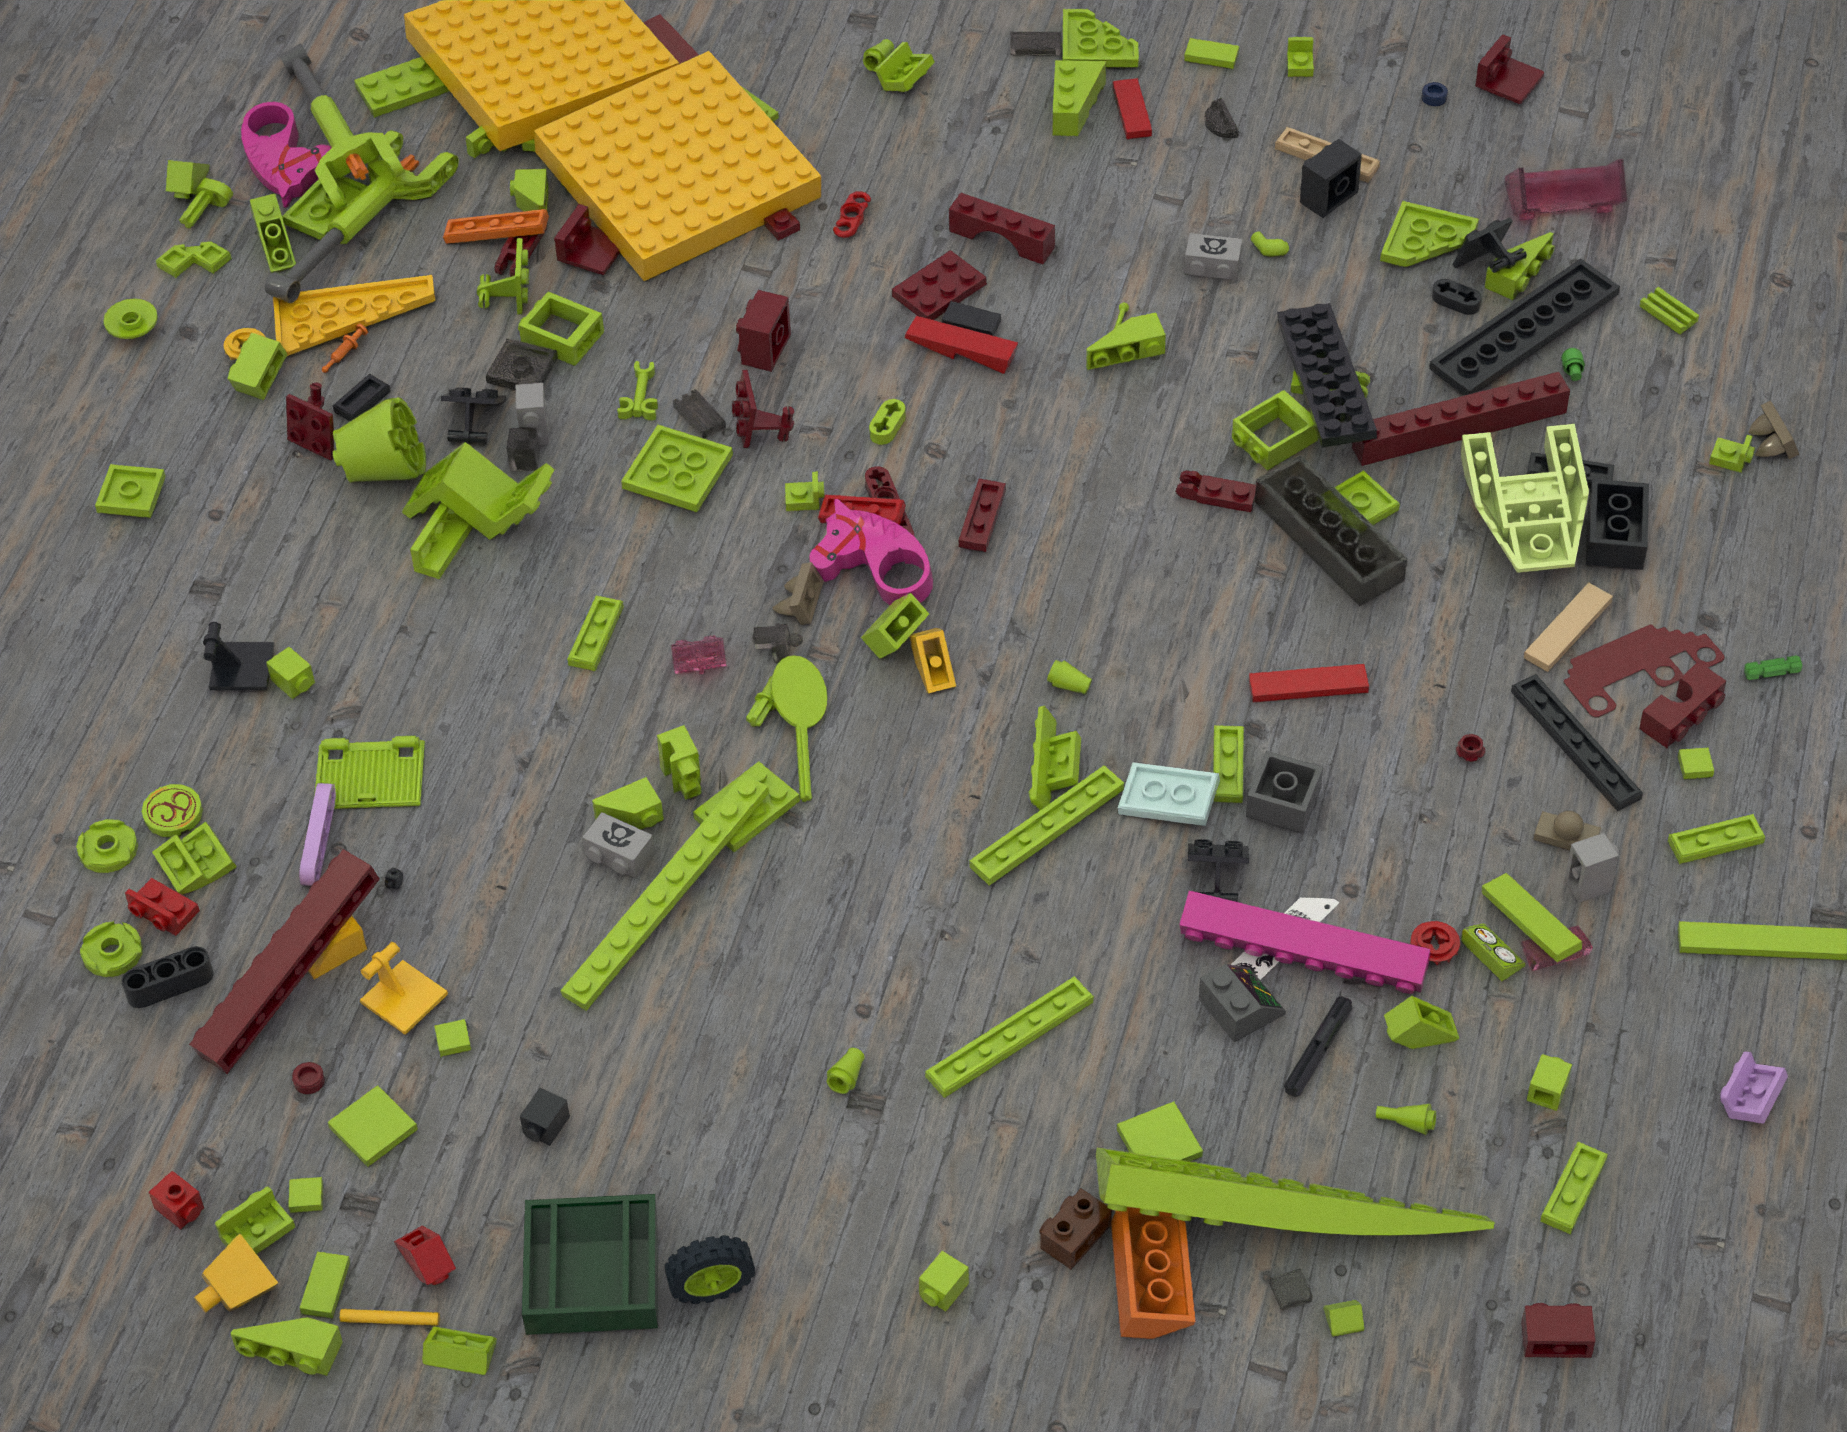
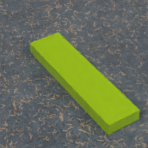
M1507 873L1482 885V894L1556 962L1582 949V941Z

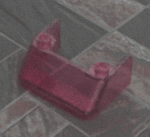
M1617 159L1606 166L1524 173L1523 167L1505 176V187L1513 215L1519 216V220L1535 219V214L1597 209V213L1613 212V207L1627 201L1623 159Z

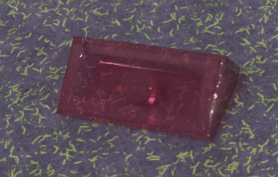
M1578 925L1568 929L1582 941V949L1559 962L1550 957L1532 939L1520 943L1531 971L1589 955L1593 949L1592 944Z

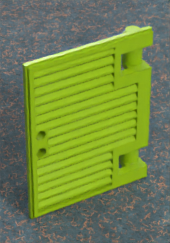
M416 735L395 736V738H392V741L349 743V739L346 738L324 739L319 745L315 791L318 783L334 784L336 789L334 809L421 806L425 741L420 740ZM413 747V757H399L400 748ZM330 750H343V758L329 760Z

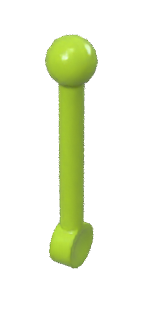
M1125 302L1119 305L1120 312L1114 329L1121 325L1124 314L1129 310V305Z

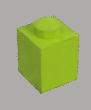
M289 646L266 662L271 681L292 699L315 684L311 665Z
M1542 1054L1530 1082L1527 1101L1557 1111L1569 1082L1572 1064L1565 1062L1561 1058Z
M941 1251L919 1277V1295L928 1305L932 1307L938 1306L946 1312L968 1286L969 1267L946 1252Z

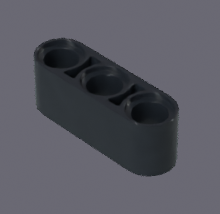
M194 946L130 969L123 975L121 981L128 1003L134 1008H144L206 985L212 980L214 972L206 949Z

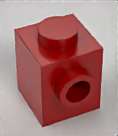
M171 1171L149 1191L154 1209L180 1230L189 1222L196 1220L204 1209L199 1191L174 1171Z

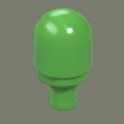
M1577 348L1566 349L1561 357L1563 370L1571 376L1573 381H1578L1582 378L1581 373L1585 367L1583 354Z

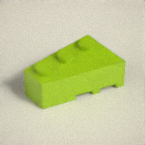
M1055 60L1052 136H1078L1089 117L1092 105H1095L1100 90L1106 85V61Z

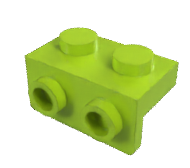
M902 42L876 67L875 72L884 91L906 92L913 87V84L920 77L928 72L927 70L935 61L932 54H913L908 42Z
M269 1186L251 1194L245 1202L235 1209L225 1212L215 1222L220 1240L226 1247L236 1236L241 1234L256 1254L295 1228L293 1219L275 1200L273 1191Z

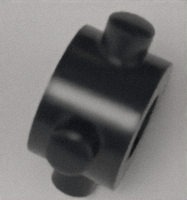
M396 868L388 870L385 877L387 889L400 888L403 880L402 871Z

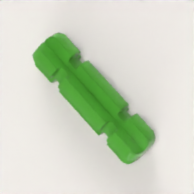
M1795 655L1787 657V660L1782 657L1760 661V664L1757 661L1745 664L1744 674L1746 679L1754 680L1759 679L1760 675H1762V678L1786 675V671L1789 674L1799 673L1802 669V661L1799 656Z

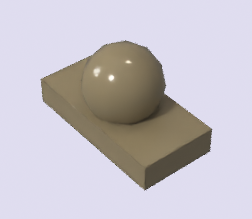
M1566 810L1558 815L1542 811L1533 840L1570 850L1571 844L1599 835L1601 827L1583 823L1581 816L1574 811Z

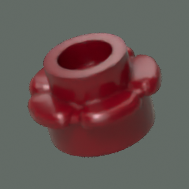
M1475 734L1464 735L1456 747L1457 755L1469 762L1477 761L1478 758H1482L1485 755L1483 740Z

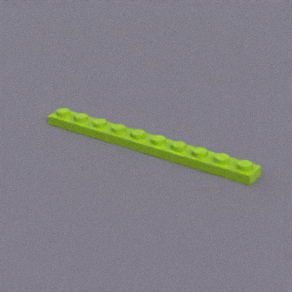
M745 773L738 779L561 989L562 997L586 1011L765 799L769 794L768 786Z

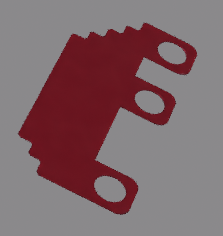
M1650 624L1571 659L1570 663L1573 665V668L1568 670L1570 677L1563 682L1591 716L1599 717L1616 708V703L1603 689V687L1645 669L1657 685L1666 687L1679 681L1680 677L1683 676V673L1670 657L1686 650L1696 663L1700 662L1708 668L1722 662L1725 656L1707 634L1696 636L1691 631L1682 634L1678 629L1670 632L1666 627L1656 629ZM1704 647L1711 648L1716 653V658L1710 662L1702 661L1698 658L1697 651ZM1660 666H1668L1674 670L1675 675L1671 680H1662L1657 677L1656 669ZM1593 696H1601L1607 700L1608 705L1604 710H1594L1589 706V699Z

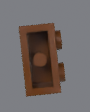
M1080 1188L1073 1197L1070 1195L1063 1201L1060 1211L1053 1219L1051 1217L1048 1218L1041 1226L1039 1231L1040 1249L1072 1270L1111 1227L1112 1209L1107 1208V1205Z

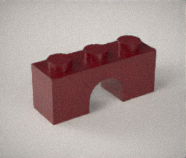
M1697 662L1679 680L1676 697L1684 702L1671 701L1661 694L1643 710L1639 729L1665 748H1668L1675 741H1681L1690 727L1694 724L1699 725L1709 710L1712 708L1716 709L1722 704L1726 696L1724 694L1726 680L1700 662Z

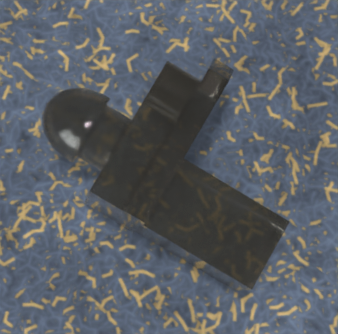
M776 623L775 626L754 627L752 639L756 649H771L775 663H779L783 658L789 656L791 646L798 647L803 643V637L799 633L790 634L787 624Z

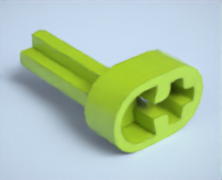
M204 178L195 190L196 197L179 221L185 224L186 228L190 229L209 204L225 207L233 197L231 188L220 181Z

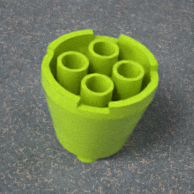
M400 397L385 399L344 426L333 431L337 449L333 451V458L338 467H343L347 480L350 483L410 480L425 473L426 453L424 443H419L418 433L414 427L417 421L407 403Z

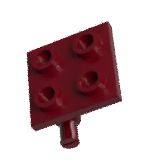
M742 370L741 379L736 382L735 391L737 399L732 402V415L737 417L736 433L738 437L742 438L743 447L749 448L753 430H779L778 440L782 442L783 439L785 442L788 441L789 433L794 427V409L788 406L787 410V406L784 407L782 416L757 410L748 370Z
M314 382L312 385L310 384L311 396L308 397L307 402L291 394L286 396L287 440L331 461L334 459L333 414L322 409L324 406V397L321 394L322 385Z

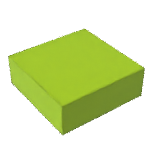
M1709 748L1679 750L1678 760L1683 779L1713 777L1714 767Z
M465 1019L434 1025L441 1057L471 1050Z
M322 1177L289 1180L290 1213L323 1210Z

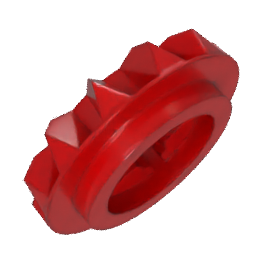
M1428 921L1414 929L1410 944L1430 949L1429 961L1435 962L1438 965L1442 961L1449 963L1453 956L1458 955L1460 938L1456 930L1450 925L1440 921ZM1433 936H1435L1437 943L1440 944L1438 950H1435L1431 944Z

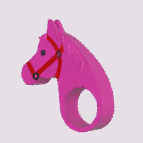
M265 102L251 108L243 119L241 138L249 166L254 175L267 189L281 196L283 206L287 208L293 198L303 196L309 187L319 179L314 170L321 158L331 149V146L323 144L317 145L312 149L296 147L299 133L294 114L283 103ZM280 123L287 125L282 131L271 135V137L262 135L259 137L258 134H255L261 127L268 124Z
M835 499L836 513L826 519L827 533L821 542L812 549L809 556L810 562L813 563L824 582L835 579L842 569H851L860 564H866L869 567L880 597L887 604L891 605L893 601L909 593H912L919 603L923 602L933 588V576L928 557L919 541L897 523L873 513L850 510L840 500ZM900 562L916 565L924 571L920 580L908 588L896 589L883 582L887 572L892 569L891 566Z

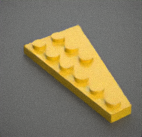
M427 275L300 291L298 298L293 303L273 297L276 341L281 343L288 354L287 356L356 331L357 324L367 327L434 302L436 300L433 276Z

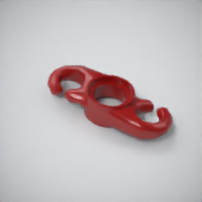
M855 191L849 194L847 200L840 208V219L836 222L837 227L833 228L835 235L841 238H849L855 235L859 226L864 221V211L868 207L867 202L871 201L869 194L863 191ZM863 198L866 202L858 203L855 200ZM849 212L858 213L855 217L846 216ZM846 226L849 229L841 231L838 227Z

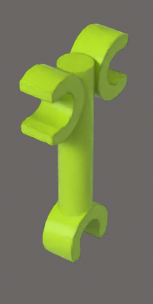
M636 361L634 363V372L638 379L634 402L628 397L619 398L618 418L629 419L632 416H642L646 420L653 421L656 420V410L654 409H658V401L655 398L645 399L648 380L655 375L654 362H650L647 369H641L640 362Z

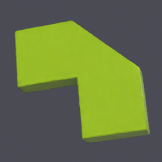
M209 241L200 242V246L185 247V244L174 245L156 260L158 268L177 278L194 263L214 274L232 258L229 251Z

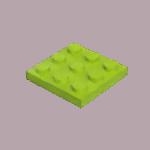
M657 425L621 481L622 489L698 512L733 456V449L723 444Z

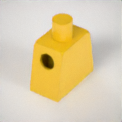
M239 1234L204 1270L201 1276L208 1287L197 1294L194 1299L205 1313L219 1302L231 1312L273 1290L278 1285V1281L243 1236Z

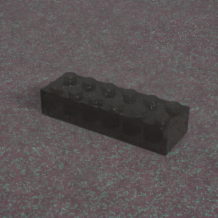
M1301 455L1256 479L1255 503L1359 606L1405 581L1407 558Z

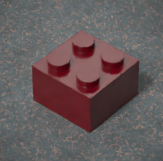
M758 290L753 300L750 299L748 301L746 313L743 318H739L736 325V333L739 334L738 352L741 353L742 365L772 372L791 336L788 297Z

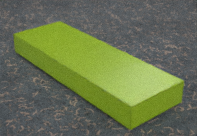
M596 595L567 658L568 666L596 671L624 608L623 601Z
M1214 725L1213 773H1219L1220 782L1213 802L1243 803L1244 726Z
M1754 814L1669 834L1668 843L1679 864L1763 844L1765 841V835Z
M1577 1142L1541 1215L1540 1222L1571 1235L1608 1157L1607 1153Z

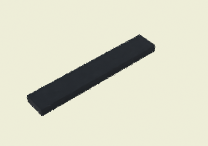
M1537 674L1512 685V694L1617 811L1642 799L1643 792Z

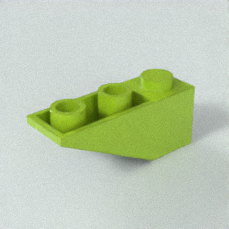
M276 194L250 199L252 216L270 272L291 269L296 262Z
M1549 232L1508 249L1507 252L1512 253L1523 248L1526 251L1527 257L1516 262L1514 267L1510 269L1503 268L1496 273H1493V269H1490L1489 266L1486 273L1485 288L1514 300L1519 292L1525 291L1529 279L1539 273L1542 263L1551 258L1555 248L1552 245L1554 233Z
M1157 313L1131 317L1086 348L1087 370L1165 354L1166 334Z
M309 1317L233 1329L231 1332L235 1349L240 1354L246 1357L259 1356L266 1358L278 1366L287 1364L298 1367L302 1372L310 1375L319 1373L327 1376L343 1343L337 1325Z

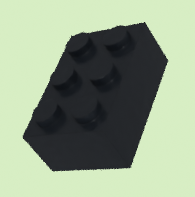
M1592 479L1588 499L1586 565L1643 570L1648 548V483Z

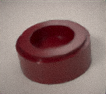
M305 1062L294 1069L292 1080L298 1092L313 1094L323 1087L325 1076L320 1065L314 1062Z

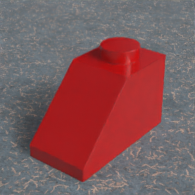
M420 1226L394 1241L417 1278L426 1285L442 1283L449 1278L448 1273L456 1269L440 1235L424 1226Z

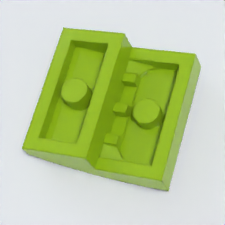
M207 822L201 824L182 839L177 834L152 851L171 883L181 895L200 889L237 867Z

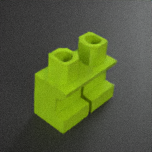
M685 725L658 734L660 768L664 776L672 775L673 792L681 791L686 800L700 795L702 792L700 786L699 754Z

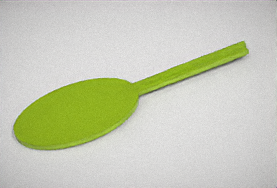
M792 655L783 658L774 669L771 678V694L779 714L786 722L796 728L799 793L802 802H806L812 799L807 729L815 726L823 717L827 706V690L823 677L815 665L806 658Z

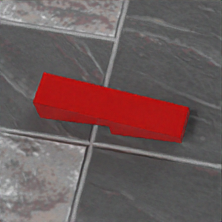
M919 316L914 318L904 337L951 359H954L956 354H959L1002 374H1005L1018 346V342Z

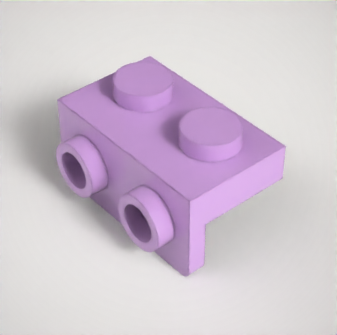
M1744 1051L1739 1062L1734 1065L1733 1073L1727 1085L1721 1090V1103L1724 1105L1730 1119L1764 1124L1788 1078L1785 1068L1756 1064L1752 1053Z

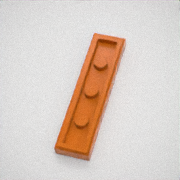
M546 209L449 219L443 239L446 244L544 234L549 215Z

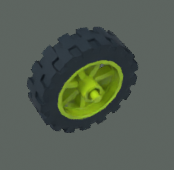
M722 1235L720 1238H715L714 1236L706 1237L704 1241L699 1242V1240L691 1242L688 1247L683 1246L679 1248L677 1254H672L668 1258L669 1263H665L664 1267L672 1297L674 1299L679 1298V1301L682 1303L690 1301L691 1304H699L703 1301L710 1303L718 1298H721V1300L730 1297L729 1294L733 1292L736 1294L743 1290L742 1287L744 1285L748 1286L751 1283V1277L755 1276V1266L747 1242H742L741 1238L738 1237L731 1239L726 1235Z

